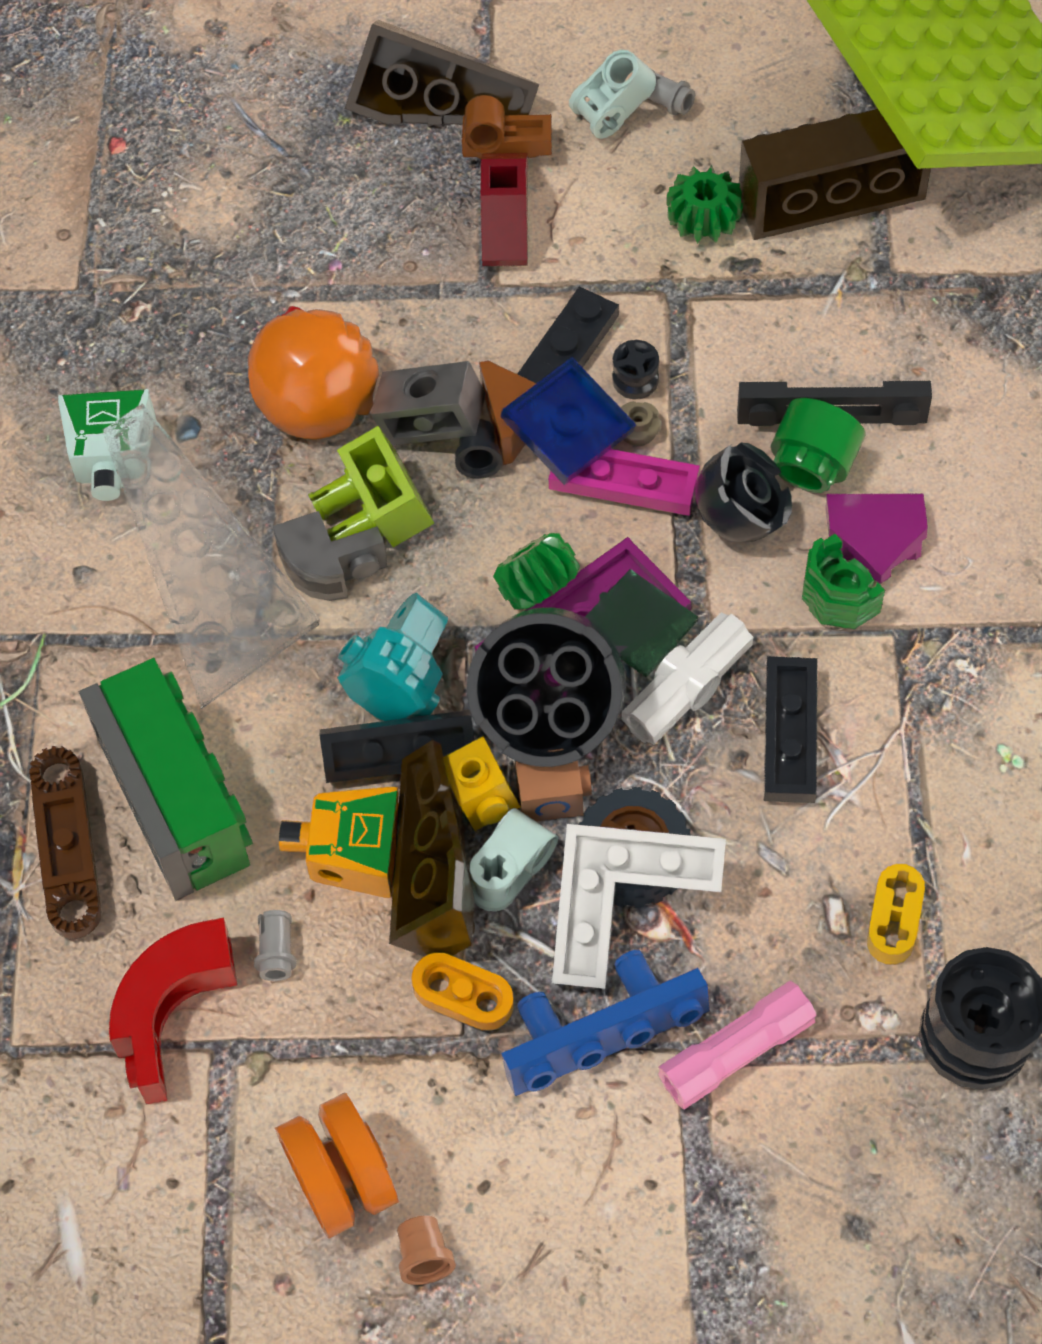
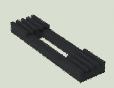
M883 381V387H787V382H739L737 423L749 424L750 426H774L775 424H780L790 402L797 398H811L832 405H879L836 406L852 415L860 424L892 423L893 425H917L918 423H927L932 400L931 381Z

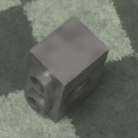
M469 361L382 372L371 416L392 445L476 436L486 392Z

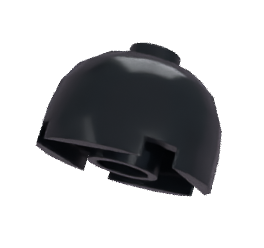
M741 442L735 447L730 445L714 455L703 466L695 484L696 503L703 521L716 534L731 542H755L787 524L792 513V496L789 487L781 491L779 482L775 478V476L781 473L777 464L763 450L750 443Z

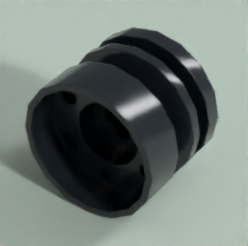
M983 947L966 950L950 960L939 975L921 1015L918 1037L925 1058L939 1075L958 1086L983 1090L999 1087L1010 1081L1020 1073L1042 1034V978L1029 962L1010 951ZM975 1025L983 1028L982 1033L974 1030Z

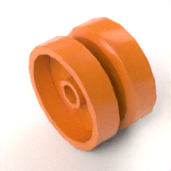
M345 1092L319 1105V1120L328 1140L321 1142L311 1122L300 1115L274 1128L292 1170L328 1239L354 1226L355 1213L345 1190L352 1188L363 1209L373 1215L399 1203L396 1190L386 1169L388 1168L387 1162L370 1127L366 1122H363L353 1102Z

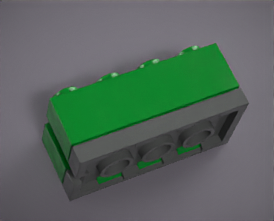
M153 657L100 681V686L98 683H95L78 691L90 718L89 720L96 738L175 901L194 893V888L198 891L251 866L245 847L252 845L253 842L245 825L247 821L235 795H229L223 782L225 777L213 752L208 753L203 742L204 736L193 712L188 713L182 701L184 699L182 691L172 671L162 674Z

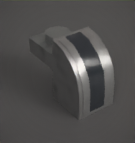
M319 511L272 526L278 553L288 577L298 590L312 598L327 601L348 598L345 581L353 578H367L378 570L388 567L384 541L378 527L331 542Z

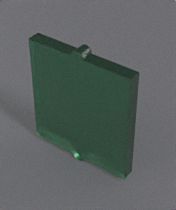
M631 569L626 572L608 593H600L598 604L585 616L607 634L616 647L621 660L646 678L668 653L677 647L679 641L698 622L697 615Z

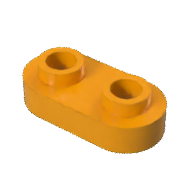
M446 953L426 955L417 962L413 969L412 986L415 997L423 1006L480 1030L500 1028L512 1016L514 1010L512 988L503 977ZM437 979H443L449 983L448 987L443 991H434L430 988V985ZM485 999H491L497 1003V1006L492 1011L486 1012L478 1008L479 1003Z

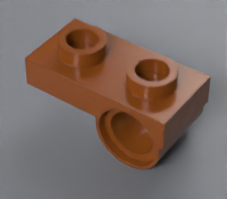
M487 95L477 96L468 102L465 108V116H463V157H477L481 159L483 153H528V158L552 155V114L505 115L504 106L498 99Z

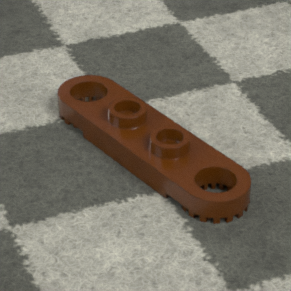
M51 746L52 749H42V753L35 755V759L31 761V768L29 769L42 885L45 895L46 913L52 928L62 937L78 939L89 935L95 930L100 922L102 913L83 770L77 756L63 746L61 748ZM54 764H65L69 767L70 771H68V777H64V781L60 780L58 784L56 782H53V784L49 781L45 782L43 775L47 768ZM79 900L87 904L86 915L82 916V920L77 919L76 923L74 921L68 923V921H63L60 917L62 908L71 901Z

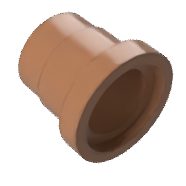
M417 1216L404 1221L398 1226L397 1233L402 1261L399 1263V1272L403 1282L411 1285L429 1284L447 1277L454 1271L456 1263L453 1252L445 1247L443 1235L440 1232L439 1224L435 1217Z

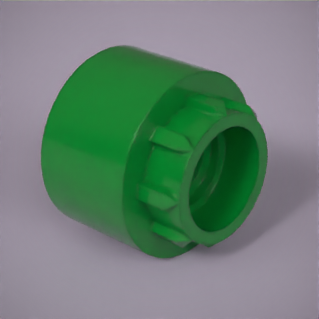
M811 398L794 399L790 402L770 445L771 451L775 456L773 461L781 471L778 475L789 484L805 491L814 493L828 491L834 483L846 480L865 439L866 432L859 421L852 415L832 404Z

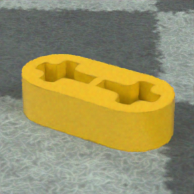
M907 864L888 866L881 872L876 886L867 934V947L870 954L877 961L884 964L896 965L904 962L911 956L917 938L925 892V881L919 871ZM896 881L906 883V891H908L904 897L902 907L892 905L894 899V889L892 888H894ZM889 921L899 922L897 936L900 940L896 943V947L885 945L886 939L883 936L887 933Z

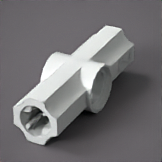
M721 612L686 648L683 645H679L669 652L658 666L654 680L622 711V720L629 727L631 733L643 743L649 742L654 745L689 709L696 711L704 706L717 690L721 677L753 645V636L748 632L745 624L733 614L726 615Z

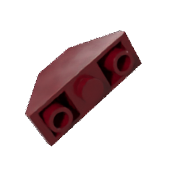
M483 153L481 158L480 190L482 266H528V153Z

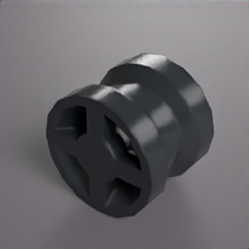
M628 340L620 344L615 349L612 357L613 387L623 397L633 400L650 396L657 389L659 382V354L653 345L642 340ZM629 370L636 371V375L629 373Z

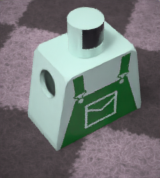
M149 390L58 395L67 453L76 481L82 484L91 483V495L98 500L111 501L117 499L120 496V481L139 480L145 474L156 422Z

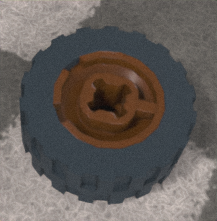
M632 787L629 790L619 788L613 790V793L607 796L603 794L596 799V803L592 807L588 806L583 813V821L578 824L691 836L690 829L686 827L687 819L683 812L680 813L676 809V804L670 799L666 800L661 797V793L651 790V792L642 790V787ZM616 882L614 903L620 907L630 905L634 906V908H642L645 904H657L663 901V897L668 894L672 895L678 888Z

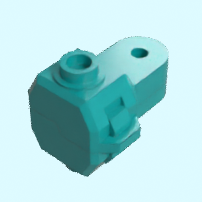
M413 593L398 608L387 627L380 626L363 639L357 634L351 637L339 653L338 659L344 665L337 677L349 698L374 717L383 721L430 715L440 700V697L434 692L443 675L432 652L447 625L448 616L418 593Z

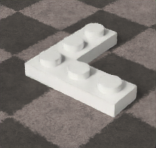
M567 824L552 983L605 989L615 883L721 892L726 839Z

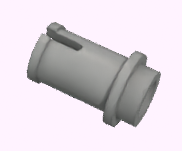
M653 70L656 76V85L648 99L667 107L669 114L677 115L680 113L685 115L688 113L695 100V90L691 89L690 84L686 81L678 83Z
M269 910L263 912V915H258L259 955L254 960V967L259 971L260 977L267 981L286 980L291 977V970L296 967V958L291 954L290 924L292 916L286 911Z

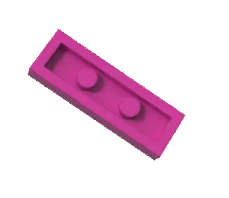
M607 449L566 482H563L551 469L548 484L550 490L690 516L700 466Z

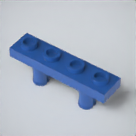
M640 950L626 952L615 961L614 966L630 997L563 1027L544 992H534L525 996L518 1003V1011L533 1040L501 1053L506 1077L514 1095L517 1096L527 1091L543 1090L550 1086L556 1078L577 1069L587 1070L600 1064L605 1057L627 1047H641L648 1043L654 1035L675 1026H689L699 1020L703 1014L710 1011L708 984L699 968L659 984Z

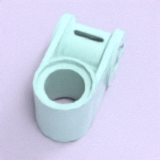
M622 49L614 51L585 82L574 90L569 99V107L575 114L583 115L590 123V130L596 138H607L619 130L624 121L636 108L650 97L655 89L656 76L651 68L630 51ZM631 72H633L632 75H631V77H630L627 81H625V79L627 78V76H628ZM585 97H588L590 100L586 102ZM607 116L610 117L609 121L605 119Z
M513 808L508 811L498 823L493 834L470 862L474 903L486 911H500L507 908L532 876L538 873L550 859L558 843V836L518 809Z

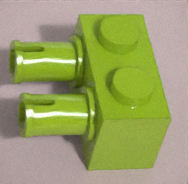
M379 426L337 449L346 467L344 469L345 474L319 490L308 494L310 500L313 501L316 511H319L323 521L358 499L364 502L362 504V511L327 529L331 542L378 527L381 536H385L394 548L435 524L399 454Z

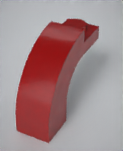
M224 917L190 924L163 936L149 946L132 963L117 988L110 1012V1042L118 1058L125 1057V1068L130 1089L138 1087L146 1105L168 1101L161 1054V1035L170 1014L183 1001L196 994L238 985L231 937Z

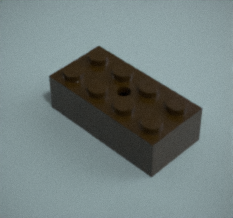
M878 109L857 114H846L840 118L819 123L803 124L797 128L772 134H760L753 138L742 140L739 183L742 191L741 203H743V214L753 240H758L926 200L931 168L917 169Z

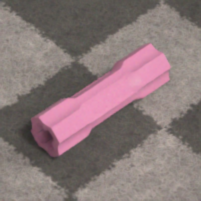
M788 981L759 1000L753 1009L703 1042L689 1046L658 1067V1075L676 1104L685 1110L718 1088L721 1081L775 1045L784 1044L816 1023V1012L810 1000L803 994L799 986L792 981Z

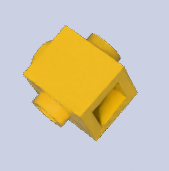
M484 736L444 757L449 784L460 807L475 831L486 825L501 821L511 809L520 808Z

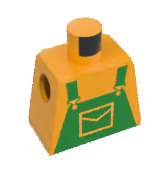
M398 787L327 792L315 795L310 822L281 821L279 832L280 851L306 853L309 877L314 882L383 898H391L399 806Z

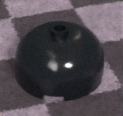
M560 608L530 609L503 621L478 647L470 664L467 677L468 704L475 724L477 726L480 725L487 737L503 750L502 754L520 763L539 767L569 764L583 758L584 755L595 749L609 735L622 710L626 689L622 660L607 634L586 617ZM548 668H550L552 676L558 683L549 680L547 676Z

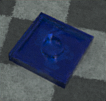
M573 357L504 407L500 415L504 422L563 485L567 484L633 433L637 425Z

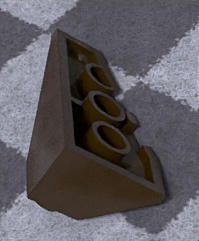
M377 20L371 25L344 109L385 124L463 125L466 105L473 98L482 95L498 99L504 106L505 115H529L540 84L419 34Z
M431 740L404 757L401 763L389 944L424 957L432 953H446L453 956L472 946V938L475 932V923L473 921L474 894L441 744Z

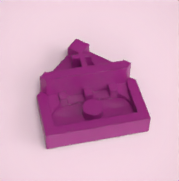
M924 493L826 494L825 510L828 536L836 534L842 541L841 551L843 558L846 560H853L854 558L858 560L864 567L869 569L873 580L881 584L891 577V569L904 560H917L921 557L922 541L927 538L928 531Z

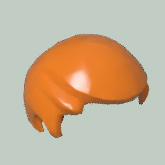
M295 309L284 316L275 317L267 322L255 337L248 355L249 388L255 404L266 419L275 427L298 438L317 440L341 433L351 426L356 415H368L374 404L373 393L379 377L378 363L375 357L372 356L373 351L370 340L361 335L360 329L356 324L344 321L340 313L322 309L309 311Z

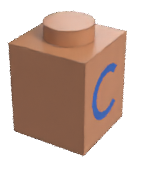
M577 760L561 766L539 767L515 761L516 780L522 813L536 822L583 816V797L592 796L588 765L579 766Z

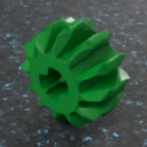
M712 165L706 172H700L693 166L689 176L677 174L674 186L669 187L666 197V205L668 206L667 217L670 225L677 226L680 237L694 234L697 244L706 236H709L716 243L720 233L732 235L736 222L740 221V217L743 214L740 183L732 182L729 171L719 175L715 174Z
M549 533L531 541L526 546L519 548L514 554L508 556L505 561L498 565L493 578L499 585L498 590L505 601L508 600L514 610H523L541 603L567 586L568 582L576 578L580 565L574 557L576 554L569 543H565L559 533Z

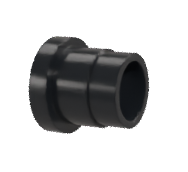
M484 419L479 420L476 436L460 437L459 447L455 452L456 469L462 475L475 479L487 478L496 474L503 464L502 450L497 445L495 427L491 422Z

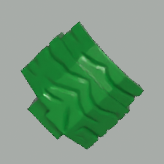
M836 534L831 535L825 540L819 538L813 542V546L808 552L802 600L821 624L856 629L881 613V605H883L882 601L884 600L883 597L886 590L878 582L873 587L874 580L870 572L858 560L854 558L847 562L843 558L841 551L842 541Z

